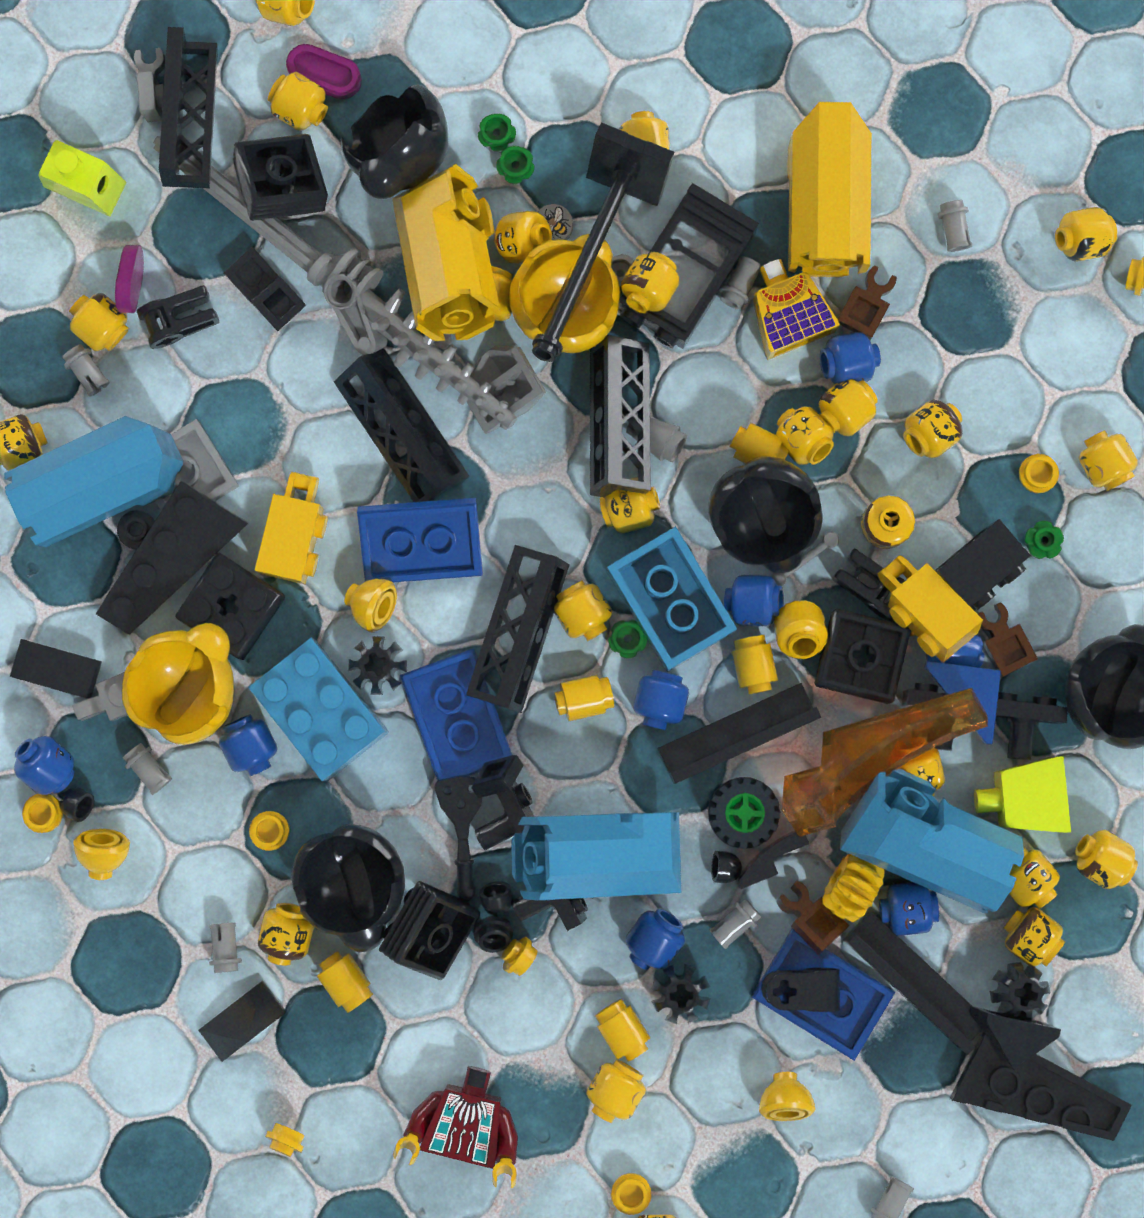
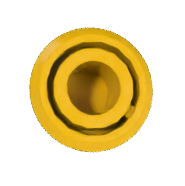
M372 579L365 581L361 585L352 584L345 594L344 602L345 605L351 607L352 616L363 629L373 633L383 628L391 618L397 601V591L392 581Z
M111 829L87 830L74 839V852L80 864L88 870L90 878L107 880L112 877L113 870L117 869L126 859L130 848V840L124 834Z
M794 1072L775 1073L773 1075V1082L763 1092L759 1104V1113L766 1119L774 1121L805 1119L816 1110L811 1093L806 1086L797 1081V1074Z

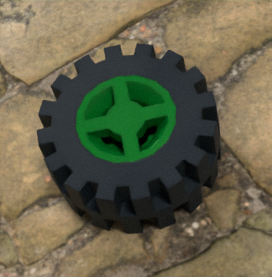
M739 777L728 780L714 792L708 806V818L712 830L724 843L741 849L754 848L767 842L773 833L776 832L781 815L780 804L771 788L763 782L750 777Z

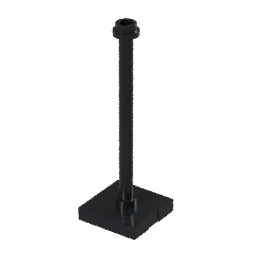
M601 122L595 134L586 178L610 187V190L545 333L537 334L534 337L532 353L538 359L553 362L556 357L560 356L563 346L559 339L624 195L627 194L658 206L663 195L674 151L652 142L644 141Z

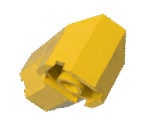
M818 102L792 132L787 153V178L789 179L788 271L795 273L797 267L800 266L802 267V273L807 272L810 277L849 276V268L858 266V274L866 273L870 267L872 133L851 102Z
M457 164L448 167L417 186L392 198L415 326L418 331L433 341H445L444 334H455L456 340H468L492 328L495 323L494 312L498 314L500 309L486 243L489 239L488 237L495 232L490 206L485 197L477 200L472 191L478 187L477 183L470 174Z

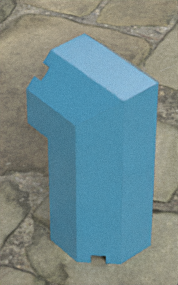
M124 416L5 472L4 479L12 482L5 486V493L22 528L26 529L31 526L37 533L30 537L34 544L48 547L137 504L146 506L157 499L172 494L176 475L181 471L184 462L170 433L145 422Z
M902 769L893 770L890 776L887 777L886 771L878 773L841 830L840 850L982 913H988V910L996 912L1014 887L1016 877L1009 874L1013 864L1021 867L1024 858L1023 837L950 805L944 797L939 803L933 797L936 789L929 781Z
M679 812L521 817L518 825H525L523 832L515 833L511 841L512 875L515 882L524 883L527 891L520 892L523 899L526 900L682 893Z

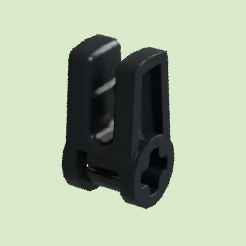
M199 286L165 299L154 300L137 309L138 318L144 320L149 332L148 343L150 348L158 349L169 346L186 336L219 323V317L213 308L204 311L199 309L198 313L181 319H175L178 314L190 309L194 310L195 307L205 304L210 300L206 286ZM157 318H160L163 329H160Z
M854 548L848 555V562L856 567V571L860 570L874 580L877 587H868L859 581V577H854L843 569L838 570L832 577V580L861 600L875 614L886 621L893 622L894 619L890 615V608L888 607L889 601L884 603L890 591L878 577V572L884 568ZM900 576L897 578L901 584L905 582Z

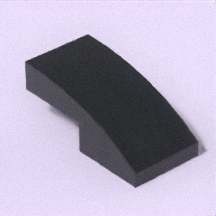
M253 247L223 272L276 331H279L306 306Z
M21 639L10 677L89 699L92 697L102 661Z
M798 828L782 836L757 854L736 879L738 887L744 889L777 875L778 871L773 862L774 858L809 844L804 829Z

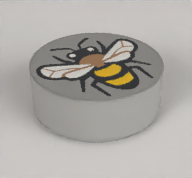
M549 204L542 207L538 213L543 215L549 223L552 231V240H568L573 230V220L569 211L557 204Z

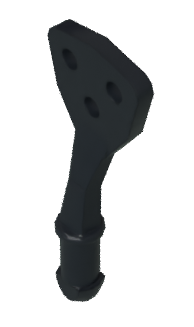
M458 775L438 780L434 788L440 807L454 824L458 838L457 859L454 861L457 866V894L463 901H469L475 894V887L473 884L472 867L474 859L470 855L468 835L470 823L481 807L483 797L477 798L474 792L468 790L476 777ZM450 787L452 791L446 794L443 789ZM460 800L464 801V807H458L457 802Z

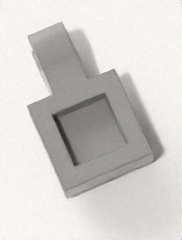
M156 48V60L151 64L144 63V56L141 50H136L134 61L138 67L137 84L140 112L147 122L162 121L164 84H159L157 77L165 69L166 57L161 48Z
M124 672L95 684L99 696L72 705L78 720L85 721L103 712L107 713L110 721L127 716L122 701Z

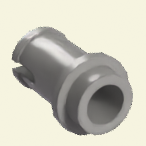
M954 200L941 204V212L938 213V218L943 219L948 245L947 251L955 252L971 248L972 242L970 241L965 215L969 212L968 207H964L963 200Z
M744 256L740 257L728 284L723 285L720 289L722 293L720 300L735 309H741L743 304H748V294L762 266L753 259Z
M79 344L67 351L62 358L66 362L64 364L65 369L72 370L90 397L102 391L100 387L106 388L110 382L90 357L92 351L89 348L85 349L82 344Z
M140 743L123 757L127 763L125 768L127 770L131 768L150 790V793L154 795L167 785L172 778L168 776L150 754L152 749L150 747L145 748Z
M747 899L741 904L737 901L735 903L736 908L709 929L725 949L751 926L756 928L758 926L756 922L761 916Z
M236 923L210 925L213 961H209V965H214V973L238 971V963L242 962L241 958H237Z
M891 1176L877 1207H872L870 1210L873 1213L871 1218H899L914 1188Z

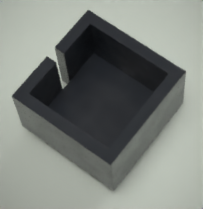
M998 519L979 532L935 571L975 611L976 609L979 610L996 596L992 588L996 585L1001 588L1020 576L1026 570L1022 563L1031 555L1004 523Z

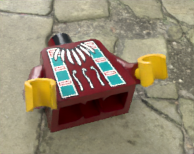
M468 1066L463 1087L447 1084L444 1091L432 1092L414 1109L403 1133L404 1137L399 1139L394 1148V1159H396L401 1148H407L413 1155L409 1162V1165L415 1163L419 1151H424L493 1169L492 1183L494 1187H497V1177L500 1174H509L511 1176V1188L515 1187L517 1172L514 1165L517 1156L518 1134L510 1111L501 1106V1097L486 1093L491 1072L482 1068Z

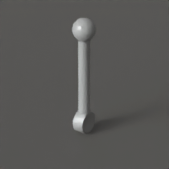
M828 532L823 537V542L806 553L801 564L791 572L784 574L773 573L772 577L776 581L777 586H783L787 577L826 548L836 547L839 543L838 535L834 532Z

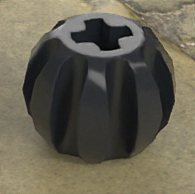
M373 636V647L371 649H367L363 641L353 648L361 653V658L358 661L349 659L348 671L361 670L358 678L352 681L360 690L363 689L367 682L371 681V695H383L382 684L385 681L389 682L393 691L402 683L394 678V673L397 670L407 672V660L395 662V656L403 651L395 641L387 650H383L385 636ZM378 656L381 660H387L388 663L382 667L383 674L380 676L368 669V667L374 664L372 658Z
M1021 962L1007 964L1008 973L1006 975L998 970L992 980L998 982V987L994 991H989L991 1002H1001L997 1010L1001 1016L1013 1018L1016 1015L1024 1021L1033 1020V1010L1042 1014L1048 1006L1042 1002V997L1044 994H1050L1048 981L1039 982L1043 973L1034 966H1027L1024 970ZM1024 988V997L1014 996L1015 989Z
M685 964L683 974L678 976L675 975L674 965L663 969L669 976L667 982L662 983L654 979L651 990L660 991L664 994L661 998L651 1002L656 1012L666 1007L671 1008L665 1019L666 1021L677 1024L678 1015L685 1013L687 1014L689 1024L699 1019L693 1012L695 1006H702L707 1010L711 998L701 997L698 994L699 991L710 986L705 976H702L697 981L691 980L696 970L695 967ZM684 984L686 991L691 992V995L685 996L684 1003L678 1004L676 998L670 996V993L677 991V985Z

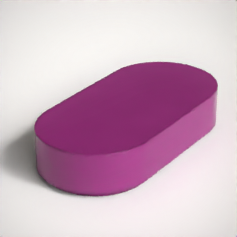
M301 44L294 47L287 56L286 67L289 74L293 72L302 74L323 87L325 94L337 99H348L353 97L361 87L362 78L359 68L350 59L310 44Z
M125 245L122 249L115 283V304L120 313H135L137 310L144 272V256L141 245Z

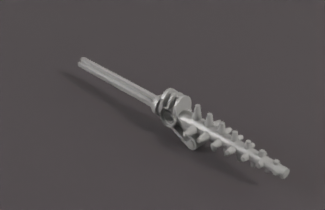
M157 136L153 142L155 144L153 149L160 153L161 136ZM181 144V152H182V151H184L186 148ZM191 155L180 164L179 170L186 175L201 176L202 164ZM211 166L210 189H203L308 273L307 280L314 286L320 285L323 287L322 292L326 301L335 311L355 349L360 354H371L385 348L388 339L400 348L394 361L396 367L400 368L411 356L420 363L415 374L417 379L421 380L431 371L440 378L436 386L439 392H443L450 385L460 392L457 400L460 404L464 405L468 400L472 401L481 408L479 414L482 417H486L489 414L501 423L500 426L505 430L514 425L518 417L507 408L509 404L504 400L499 402L489 393L490 383L485 381L480 385L470 376L474 366L467 363L461 369L452 361L457 350L456 346L450 344L442 352L434 345L435 341L426 335L423 336L415 329L413 311L406 319L397 313L405 295L404 290L399 288L386 303L373 292L383 276V271L379 267L373 269L371 261L369 259L362 260L361 253L355 248L349 250L344 255H334L329 252L322 255L277 218L250 220L241 189ZM345 282H348L352 288L351 299L344 293Z

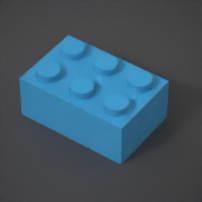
M676 526L607 567L606 572L666 672L737 630V627Z
M313 638L308 639L248 687L321 781H329L389 733L325 650Z

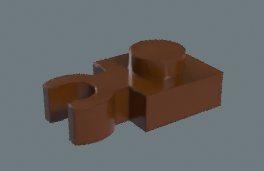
M875 265L866 275V291L855 286L838 317V322L841 326L854 333L861 332L867 335L869 340L872 339L890 303L880 298L889 294L897 281V277L892 275L886 285H878L875 282L874 276L879 267Z
M1000 602L994 605L995 611L998 614V619L995 623L989 622L983 612L978 613V615L983 619L980 628L989 631L992 637L984 641L983 646L995 669L1001 671L1000 677H1003L1038 658L1021 625L1008 627V611Z
M796 881L790 889L797 895L798 901L792 902L782 894L776 902L782 911L794 914L798 918L791 927L820 955L850 925L844 919L832 914L833 912L825 907L822 896L813 904L809 899V892L806 886Z

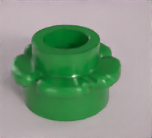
M504 114L488 115L479 124L481 130L478 132V139L484 147H490L492 151H503L508 147L509 143L515 140L516 129L511 125V119ZM499 130L501 133L500 135L495 136L493 134V131Z
M519 146L505 148L496 163L499 175L504 176L505 180L511 184H519L523 179H529L534 172L535 166L532 163L533 156L531 152ZM518 162L519 167L513 168L512 164Z
M1049 521L1037 522L1034 525L1035 527L1029 528L1025 534V543L1029 553L1038 559L1056 557L1062 550L1060 545L1064 541L1063 532L1059 527L1052 526V523ZM1042 537L1048 538L1047 544L1041 542Z
M621 620L612 626V635L609 636L608 642L613 652L620 653V656L623 658H633L637 655V652L645 649L647 638L637 621L630 620L625 622ZM626 635H630L632 638L628 643L624 641Z

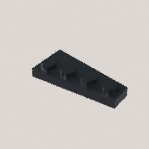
M180 481L98 608L96 615L130 635L248 525V522L185 482Z
M984 1031L950 1096L952 1101L1059 1126L1063 1129L1111 1141L1115 1140L1132 1106L1128 1102L1038 1054H1035L1013 1069Z

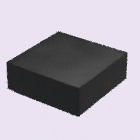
M517 755L485 762L471 789L477 798L509 791L524 765Z

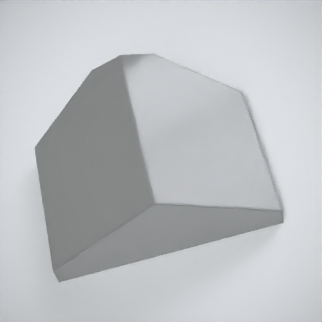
M497 345L492 347L477 359L470 375L480 385L485 381L490 383L489 393L499 402L502 400L506 401L509 404L507 408L517 417L528 412L546 393L521 347ZM467 401L485 434L501 427V423L489 414L486 417H482L479 414L481 408L472 401Z

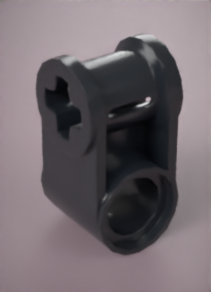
M806 968L804 970H777L766 975L762 981L761 990L763 997L768 1003L779 1010L840 1011V969ZM781 980L791 987L790 992L784 993L783 1000H780V997L773 993V988L780 987Z

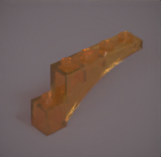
M973 688L823 732L821 766L784 776L782 812L797 835L801 837L836 827L837 819L868 790L878 773L886 771L887 776L893 770L898 769L908 761L940 744L988 727V715Z

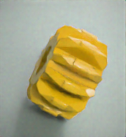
M847 854L846 857L842 858L838 867H835L834 873L829 878L822 897L823 904L833 912L832 914L841 919H846L852 923L859 920V918L865 915L867 909L872 907L875 897L878 896V891L883 885L884 869L851 854Z

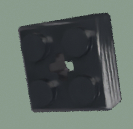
M309 134L242 141L234 144V157L232 160L250 220L325 211L328 193Z
M216 553L175 617L190 628L204 623H211L221 627L229 637V654L237 659L244 660L284 601L285 595L221 553ZM236 596L235 605L239 607L236 614L229 612L224 616L225 608L222 606L225 599L232 600Z
M835 609L830 615L827 628L828 639L821 653L814 682L815 686L884 704L893 703L911 630L908 626L902 628L894 622ZM864 646L867 648L866 654L872 656V662H866L863 667L857 665L858 660L853 658V652L859 651Z
M419 881L414 888L406 893L401 911L394 923L390 924L384 932V940L379 947V951L396 964L442 980L456 959L481 912L461 898Z

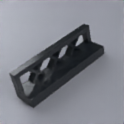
M168 27L159 173L163 187L210 189L218 46L217 43L187 42L183 27ZM187 54L209 55L208 65L195 74L186 65ZM185 74L190 78V79H189L188 81H186V82H185ZM206 77H207V85L202 81V80L205 79ZM197 85L206 94V99L193 109L184 100V95ZM183 109L188 113V114L185 115L184 117H183ZM203 112H205V120L200 116ZM195 120L204 129V134L191 144L182 135V129ZM181 144L186 148V149H185L184 151H182V152H181ZM201 147H203V155L198 151ZM191 155L202 164L201 176L179 175L180 164Z
M607 335L599 344L590 349V495L604 498L617 489L646 494L651 491L649 343ZM622 350L637 353V369L633 373L622 361ZM626 384L637 395V406L633 409L622 398V387ZM627 420L638 432V442L633 446L622 434V425ZM629 458L638 469V481L622 478V462L625 459Z
M384 348L377 352L360 356L334 381V384L413 502L434 501L443 492L462 484L470 477ZM356 375L364 384V396L358 395L349 382ZM375 408L380 409L386 417V429L379 427L375 421ZM396 440L401 441L406 447L407 461L401 459L397 454ZM417 473L424 474L433 488L426 495L417 484Z
M518 545L514 546L466 693L467 696L522 713L554 615V606L558 602L556 596L561 593L570 564L553 555ZM523 557L540 561L536 576L523 583L518 573ZM532 588L529 595L527 590ZM522 594L526 603L524 614L511 621L506 611L508 602ZM509 631L514 641L510 653L499 658L494 648L496 639ZM497 669L502 679L497 696L480 691L484 676Z
M799 683L657 749L673 784H676L822 717L817 707L813 708L802 683Z
M869 911L847 934L843 941L954 1045L969 1055L976 1047L971 1041L982 1030L970 1015L972 1005L904 941L894 934L889 927L882 923L874 913Z

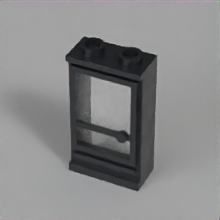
M692 183L648 253H661L675 263L677 267L676 272L679 275V286L667 306L658 312L647 311L646 313H639L627 305V298L623 293L620 297L618 309L622 312L620 317L636 328L644 325L655 332L653 337L663 345L672 349L677 345L684 349L718 295L721 287L738 263L739 258L743 255L756 234L759 223Z

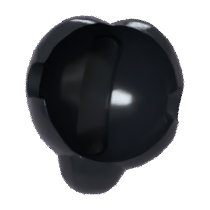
M417 84L408 87L399 98L392 95H384L377 98L351 126L353 136L352 148L347 145L343 137L341 139L343 156L352 171L359 176L363 189L374 198L387 199L393 197L399 191L417 186L437 171L447 153L448 127L443 108L437 97L426 87Z
M771 456L756 457L745 465L729 470L716 482L709 496V520L724 550L740 562L749 565H763L773 573L784 574L796 569L803 560L804 551L814 544L822 527L823 513L820 496L815 484L803 470L781 458Z
M1130 625L1122 629L1118 635L1097 639L1077 655L1068 670L1064 692L1067 710L1074 725L1082 734L1090 739L1103 740L1110 745L1122 749H1137L1144 746V625Z
M345 824L335 829L332 833L321 834L305 842L299 849L292 866L291 880L300 906V912L312 926L321 932L337 935L346 947L356 952H367L381 944L386 924L400 908L405 890L404 866L396 849L384 836L366 826Z

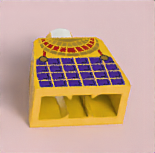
M781 259L771 261L760 267V272L767 287L755 292L753 304L767 360L834 334L840 325L838 319L807 272L789 278Z

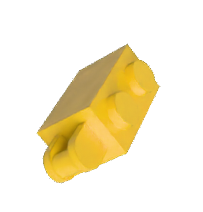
M291 472L284 496L273 494L255 566V571L259 574L305 585L308 576L314 577L319 558L318 554L313 553L317 538L323 539L328 522V516L323 515V507L320 504L314 503L319 485L318 477ZM296 489L307 491L305 501L294 498Z
M899 555L878 572L880 581L891 592L888 604L890 615L902 628L909 627L918 637L917 642L919 646L929 656L934 657L936 655L944 663L979 633L983 619L928 563L917 570L906 558ZM901 574L907 578L902 584L897 580Z

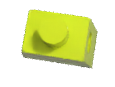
M58 140L53 142L38 175L44 188L109 217L127 183L103 160ZM103 180L105 181L102 190L98 193L97 188L99 181Z
M1063 756L1048 757L995 771V788L974 790L976 813L997 812L999 827L1062 833L1071 832Z

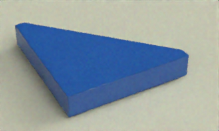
M926 661L924 665L925 670L935 679L945 692L944 694L982 739V742L992 745L1001 671Z

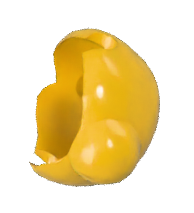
M589 234L581 235L573 241L557 239L536 246L528 254L514 275L509 292L510 308L517 325L531 340H534L537 334L545 333ZM604 240L559 339L563 346L562 353H579L596 346L608 335L616 320L620 302V286L618 278L611 268L613 253L606 240Z
M204 623L188 631H164L147 638L139 647L138 652L127 666L123 676L122 701L129 718L141 727L156 729L163 738L178 745L198 743L213 735L228 718L234 696L233 672L228 661L230 642L227 633L215 624Z

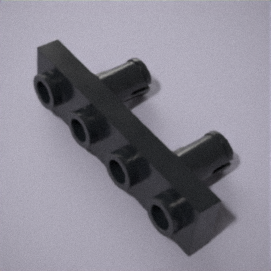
M915 683L914 689L904 690L903 707L928 709V713H932L929 745L938 750L952 751L955 716H959L960 713L944 693L938 692L939 685ZM998 692L996 717L1007 718V722H1011L1007 758L1031 760L1034 725H1038L1039 722L1050 724L1067 723V707L1056 706L1057 699L1033 696L1032 703L1018 702V694Z
M515 780L511 790L497 793L496 795L504 808V815L475 830L477 840L484 850L513 837L515 833H522L525 825H518L521 817H534L529 805L533 804V801L523 783L517 784ZM521 895L511 902L520 921H524L550 907L556 909L567 931L577 927L587 919L584 912L588 911V907L584 898L526 900Z

